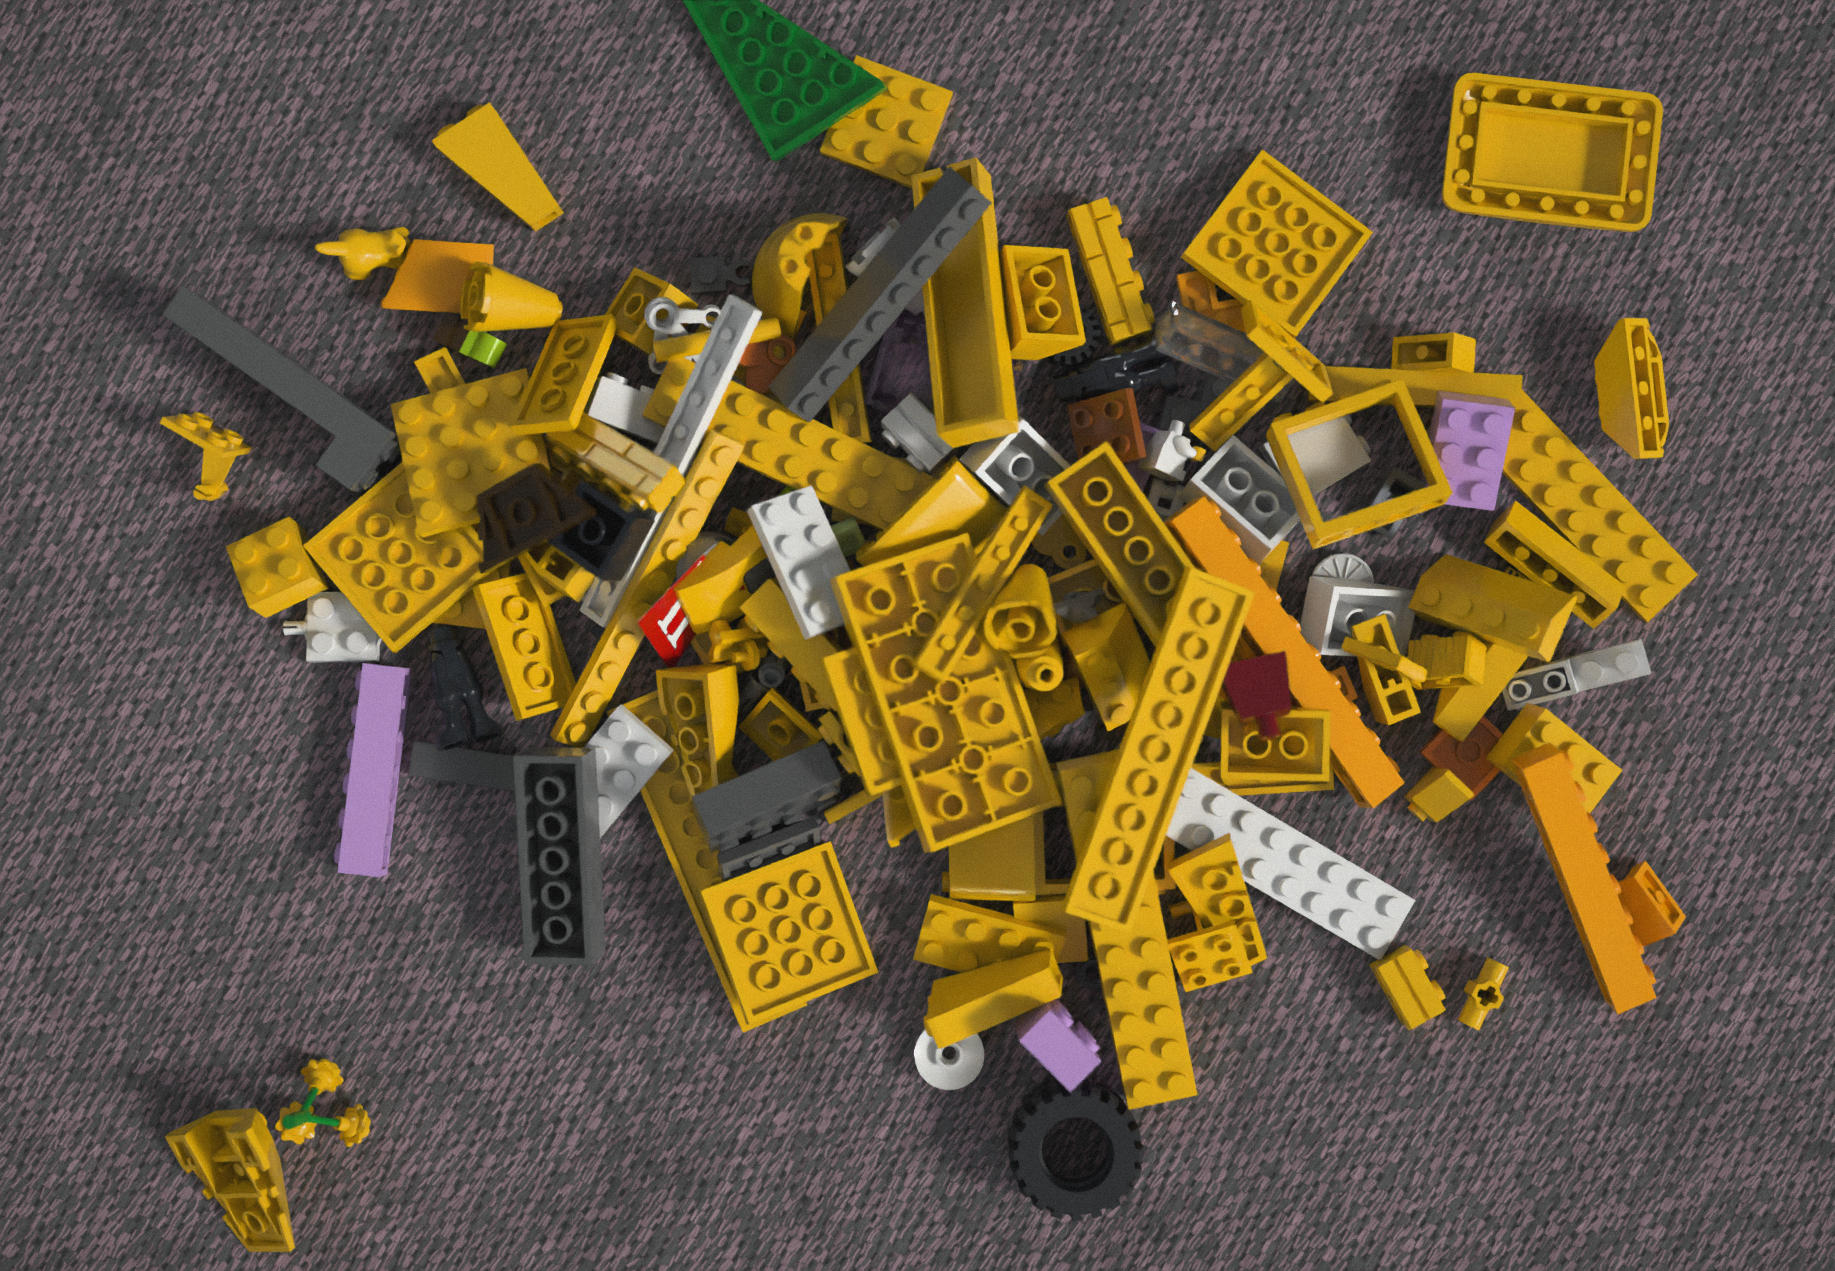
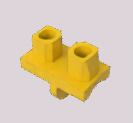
M744 619L739 621L735 630H732L726 620L714 621L708 632L712 643L708 653L710 661L714 663L732 660L733 663L740 662L746 671L755 670L759 665L760 658L766 657L769 639L762 631L755 632Z

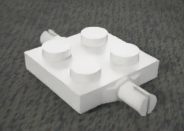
M320 592L309 597L305 621H284L283 623L284 627H297L283 628L284 635L305 636L307 641V662H379L382 639L342 592Z

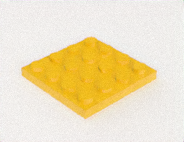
M1262 149L1180 258L1243 305L1251 299L1295 338L1373 232Z
M527 368L390 404L417 528L422 538L479 523L480 515L478 513L477 495L533 463H541L553 473L544 433L516 435L509 427L530 380Z
M403 462L303 545L394 653H397L491 573L481 574L479 571V562H483V541L478 540V532L472 525L422 538L418 532Z
M831 841L699 891L748 1025L879 973Z

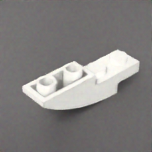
M1642 639L1517 671L1502 692L1509 711L1524 707L1526 703L1537 704L1574 695L1581 691L1649 675L1651 670Z

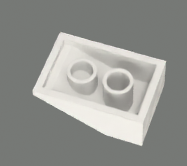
M1310 576L1300 623V633L1307 643H1311L1318 650L1320 655L1356 656L1343 651V648H1341L1345 636L1353 638L1351 626L1385 614L1400 655L1406 657L1415 615L1408 606L1415 590L1343 578Z

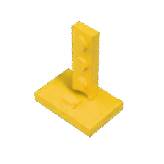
M1251 299L1241 308V314L1247 337L1259 346L1264 353L1189 424L1190 431L1214 452L1293 378L1322 403L1333 394L1325 365Z

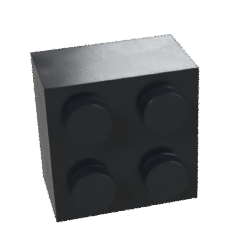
M581 480L575 493L593 507L597 514L547 542L600 580L621 581L656 520L620 495H615L609 491L602 483Z

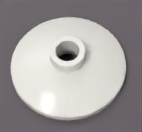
M924 1030L916 1042L914 1051L915 1064L922 1078L930 1085L943 1090H956L970 1084L980 1073L984 1062V1048L979 1035L974 1034L949 1045L955 1049L956 1054L953 1058L947 1059L942 1054L944 1048L939 1049L934 1037H929L926 1030Z

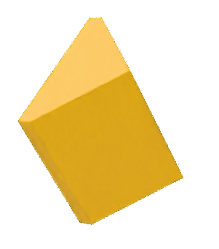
M772 688L739 726L774 761L819 743L823 739L818 728L776 688Z

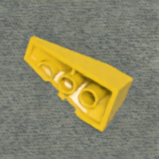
M1478 639L1487 648L1485 651L1486 657L1484 658L1486 662L1484 664L1485 670L1483 671L1484 683L1475 686L1441 688L1432 722L1459 742H1463L1527 659L1528 655Z

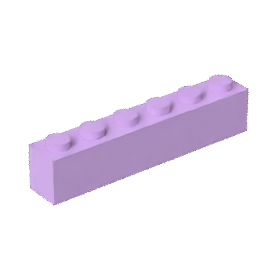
M363 663L362 670L359 669L357 672L355 688L359 690L358 704H354L351 713V723L355 725L354 739L349 740L347 747V758L351 760L350 772L346 773L343 780V793L347 794L346 806L341 809L338 821L339 828L343 829L341 843H337L334 854V861L338 863V873L372 877L387 875L412 668Z

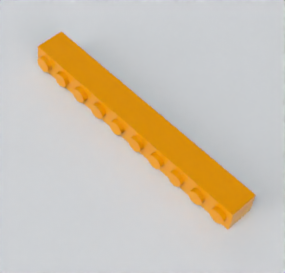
M1205 496L1192 499L1163 521V523L1195 569L1255 592L1241 629V634L1258 657L1286 651L1291 706L1331 710L1329 765L1358 807L1375 808L1405 783L1398 774L1400 772L1399 766L1391 757L1386 756L1379 747L1380 740L1375 732L1365 727L1359 718L1361 713L1358 707L1352 701L1345 698L1340 691L1341 684L1333 673L1326 671L1319 661L1321 660V655L1311 643L1305 641L1300 633L1301 626L1292 615L1285 612L1280 605L1281 598L1277 591L1271 586H1267L1260 576L1261 569L1252 558L1247 557L1241 549V540L1232 529H1227L1220 519L1221 512L1217 505L1210 499L1207 500Z

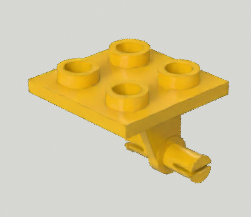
M179 413L175 416L162 417L160 424L204 448L201 485L195 486L197 490H193L195 498L208 501L219 499L221 495L225 494L224 491H228V486L224 480L236 456L249 454L252 447L242 442L244 438L240 434L229 429L222 431L212 425L214 420L203 413Z
M1188 900L1169 905L1173 919L1193 913L1198 930L1167 939L1168 948L1185 992L1253 973L1235 920L1204 928L1202 921Z

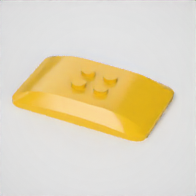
M1467 73L1459 78L1453 89L1442 200L1450 210L1472 215L1568 227L1637 232L1646 227L1652 216L1663 116L1662 103L1655 95L1646 92Z

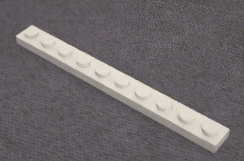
M730 294L654 451V454L675 465L683 478L763 313L740 298ZM674 496L671 497V502L662 513H657L649 507L643 511L656 521L622 580H600L595 576L580 611L601 627H607L664 519Z

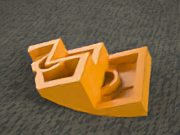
M413 239L406 253V258L403 264L399 266L386 297H383L380 302V308L460 313L465 279L472 280L475 272L470 271L469 268L475 261L487 262L493 265L494 244Z

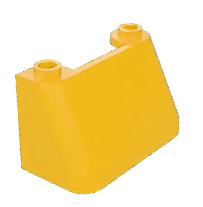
M953 455L942 466L944 470L939 474L941 478L938 479L935 476L930 481L931 483L883 531L880 530L876 534V542L874 540L871 542L867 540L856 551V560L863 567L966 533L969 535L973 550L977 556L1008 508Z
M1034 814L950 845L949 871H942V892H949L950 899L1035 901Z

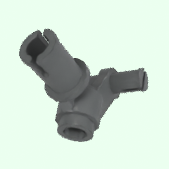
M775 655L761 660L759 671L752 670L749 674L750 679L738 692V708H741L745 703L743 711L751 712L754 705L765 692H769L773 687L782 683L785 675V657L781 659Z

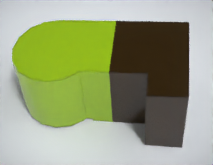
M446 311L433 340L444 347L495 369L507 344L486 332L465 330L464 325H468V322Z

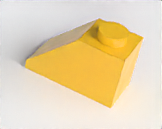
M1455 332L1393 337L1391 369L1474 373L1476 339Z
M1432 767L1404 797L1411 803L1407 807L1408 810L1420 821L1423 822L1427 818L1429 821L1437 823L1470 800L1474 793L1449 769Z

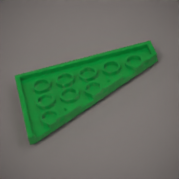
M683 0L767 152L775 162H778L888 90L885 82L760 0Z

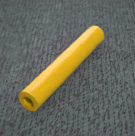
M772 317L759 320L748 344L781 338L778 318ZM712 330L652 342L657 363L701 354Z

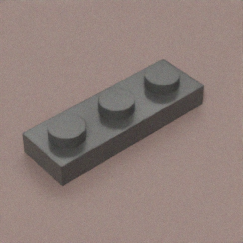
M814 817L795 822L786 828L717 854L719 875L722 881L730 880L821 845L818 823Z

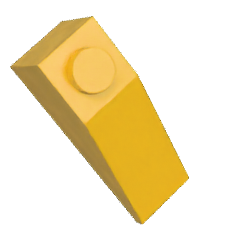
M1385 614L1351 626L1353 639L1400 655ZM1357 656L1364 692L1375 722L1391 725L1421 713L1408 676L1397 670L1394 672L1369 662L1368 659Z

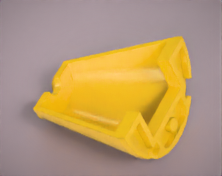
M813 213L794 218L777 228L766 239L757 254L752 272V291L756 307L763 312L761 315L762 319L777 317L781 334L791 338L794 343L807 315V312L800 309L802 289L811 271L805 264V255L810 250H820L826 235L838 233L841 237L848 218L827 213Z

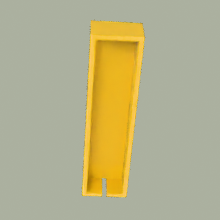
M977 157L947 165V169L950 166L992 203L922 287L937 435L952 448L1019 432L991 175ZM940 167L911 175L914 209L944 174Z

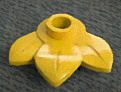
M1063 513L1043 536L1037 532L1031 541L1038 553L1052 556L1054 562L1063 569L1068 570L1078 566L1086 558V546ZM1068 545L1074 547L1076 551L1075 556L1070 559L1063 555V548Z

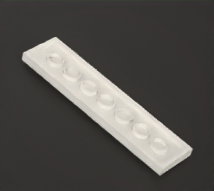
M1190 768L1166 836L1193 851L1230 832L1245 882L1381 961L1416 900Z

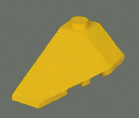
M701 664L656 670L659 705L663 716L668 714L675 734L670 735L673 746L679 745L685 762L682 772L692 798V796L730 780L739 705L736 665Z

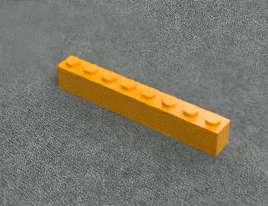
M1549 742L1510 759L1605 1002L1617 1014H1620L1657 998L1652 984L1656 983L1654 974L1650 967L1643 963L1641 954L1644 953L1643 945L1637 935L1632 934L1629 927L1633 923V919L1627 907L1620 903L1617 895L1621 893L1620 885L1612 873L1609 874L1606 864L1610 862L1608 854L1603 845L1596 841L1594 833L1598 832L1597 825L1589 812L1586 813L1582 802L1586 801L1584 791L1577 781H1573L1570 771L1574 770L1570 756L1565 750L1561 751Z

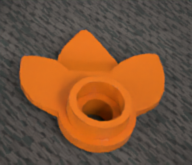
M781 334V338L747 344L738 363L748 368L745 375V387L759 394H764L771 390L768 386L797 352L794 341L788 336ZM779 346L783 348L785 355L782 359L774 356V347Z

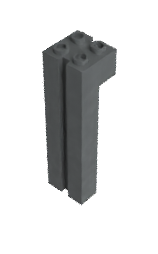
M182 286L162 314L336 437L315 466L348 489L365 494L385 477L383 473L390 463L396 464L402 458L397 432L207 298Z

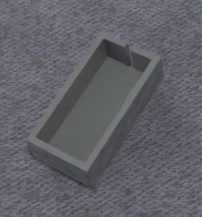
M823 740L692 796L694 815L711 853L717 850L722 853L737 847L740 844L739 841L752 836L753 839L768 834L772 831V826L784 822L785 825L792 824L804 817L803 813L816 808L817 811H821L831 807L836 803L835 799L839 798L841 776Z

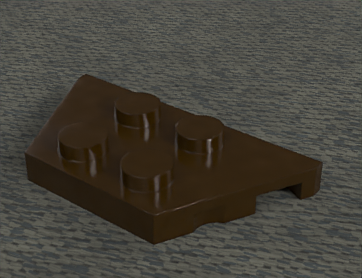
M533 463L477 495L478 513L480 515L478 540L483 541V562H479V571L483 574L495 570L596 515L595 509L544 465Z

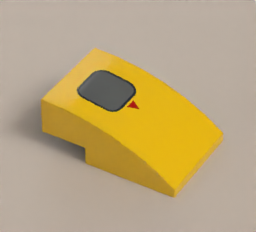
M754 525L749 527L731 546L720 541L705 556L706 559L673 588L686 618L696 634L709 631L714 621L726 620L729 623L745 615L740 606L769 578H776V574Z

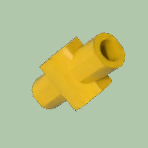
M1487 957L1478 978L1468 980L1464 988L1468 999L1458 1017L1460 1022L1479 1030L1488 1011L1500 1007L1504 999L1500 992V986L1509 967ZM1480 989L1490 992L1487 999L1477 996Z

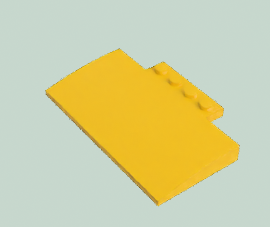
M968 533L835 576L830 580L853 648L820 659L867 796H872L901 785L924 853L937 851L1062 804L1012 658L1009 656L1008 651L1000 647L998 650L992 647L985 637V617L943 684L938 683L911 665L977 559Z

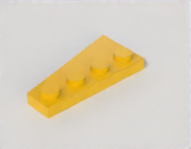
M1230 832L1167 863L1168 872L1206 928L1235 920L1250 965L1252 966L1267 959L1265 946Z

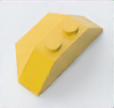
M1647 318L1619 319L1594 360L1601 428L1634 459L1663 457V445L1669 428L1662 356L1655 337L1649 331L1650 324Z

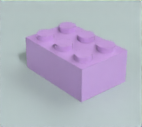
M1437 391L1429 440L1453 492L1445 505L1495 510L1515 407L1508 399ZM1422 471L1421 481L1426 483L1424 486L1426 488L1429 485Z
M1057 998L1025 1012L1015 1022L1019 1041L1071 1092L1101 1062L1097 1053L1100 1047L1096 1044L1097 1041L1093 1037L1094 1034L1081 1021L1074 1024L1068 1008Z

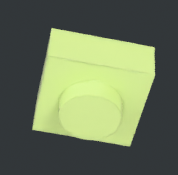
M853 517L830 526L844 558L856 553L865 543L857 521Z

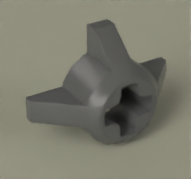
M1101 587L1087 593L1070 592L1063 597L1062 602L1053 605L1054 612L1073 623L1088 621L1097 616L1098 612L1094 607L1106 595V592Z

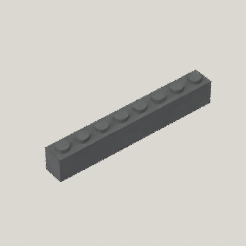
M950 166L768 386L787 409L809 423L991 205L992 202Z

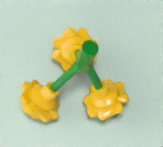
M311 1059L308 1062V1066L303 1067L301 1070L302 1075L305 1076L304 1082L309 1084V1094L303 1105L294 1101L291 1103L290 1109L286 1107L280 1109V1119L275 1124V1129L282 1131L280 1135L281 1140L293 1141L297 1145H301L305 1138L311 1139L314 1137L316 1124L333 1126L335 1130H340L339 1138L344 1141L347 1147H351L354 1143H361L362 1139L368 1136L371 1123L368 1112L363 1110L361 1104H356L353 1108L347 1107L344 1116L328 1118L312 1115L314 1108L311 1104L316 1095L321 1094L325 1090L335 1092L337 1086L341 1085L344 1080L340 1076L341 1071L337 1064L330 1062L328 1059H320L318 1061Z

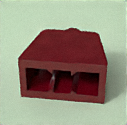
M1286 651L1229 663L1221 686L1238 724L1244 726L1256 723L1260 741H1268L1280 737L1281 732L1277 718L1289 715L1291 710Z

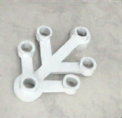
M658 297L650 301L646 306L645 320L647 325L654 330L655 342L668 339L669 333L673 338L694 334L688 333L680 323H704L706 327L713 328L716 320L707 321L706 315L714 311L719 316L721 310L712 304L706 305L703 309L678 308L677 304L670 298ZM666 309L668 310V316L664 319H658L656 317L657 311ZM653 349V352L648 357L649 367L654 373L662 374L668 361H665V364L661 367H655L653 361L656 358ZM700 354L684 358L692 361L693 358L697 363ZM736 376L731 377L732 381L745 387L740 378Z

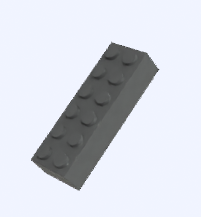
M528 747L513 756L524 963L593 965L606 953L596 748Z

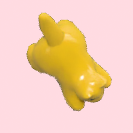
M397 227L371 233L355 228L342 232L339 235L338 241L316 244L315 250L325 255L339 256V261L344 267V274L348 278L365 280L371 276L372 269L387 267L398 269L406 258L411 242L407 238L409 230L406 227Z

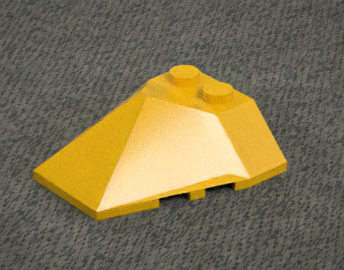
M257 1108L214 1111L164 1136L187 1174L194 1171L206 1186L201 1192L207 1200L214 1196L227 1211L222 1216V1219L248 1252H290L295 1248L280 1157L273 1137L267 1128V1121Z

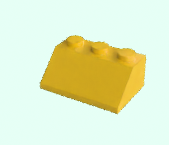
M1004 245L999 254L1011 359L1040 360L1084 345L1086 338L1069 250Z
M1124 602L1061 633L1089 699L1107 731L1130 721L1151 664L1128 606Z

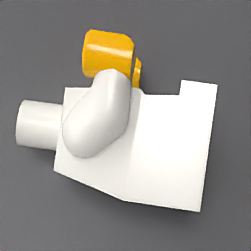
M1172 420L1168 431H1157L1145 446L1147 457L1140 459L1137 468L1164 481H1183L1186 474L1183 468L1187 458L1193 462H1202L1206 450L1198 446L1192 448L1190 439L1182 436L1185 424L1178 420Z

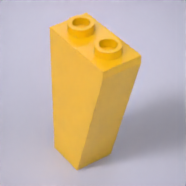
M490 102L486 105L479 104L467 112L465 119L456 125L451 123L444 126L438 131L437 137L431 140L446 158L535 232L564 213Z
M1051 948L934 980L931 995L927 998V1015L923 1019L928 1036L934 1037L939 1049L1061 997L1063 976Z

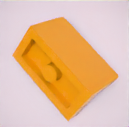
M1646 860L1636 864L1624 879L1618 881L1621 893L1617 895L1620 903L1627 907L1633 919V923L1629 925L1632 934L1637 935L1644 947L1676 934L1686 916Z

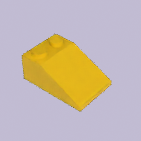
M1221 701L1220 778L1237 780L1329 781L1331 710L1291 706L1289 715L1277 718L1281 736L1268 741H1260L1256 723L1240 726L1229 702Z

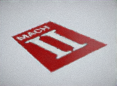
M704 554L637 622L668 668L675 667L696 635L686 618L673 588L706 559Z

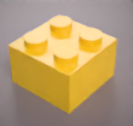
M290 517L226 546L248 607L265 618L328 589L319 564L303 547L309 541L305 529Z

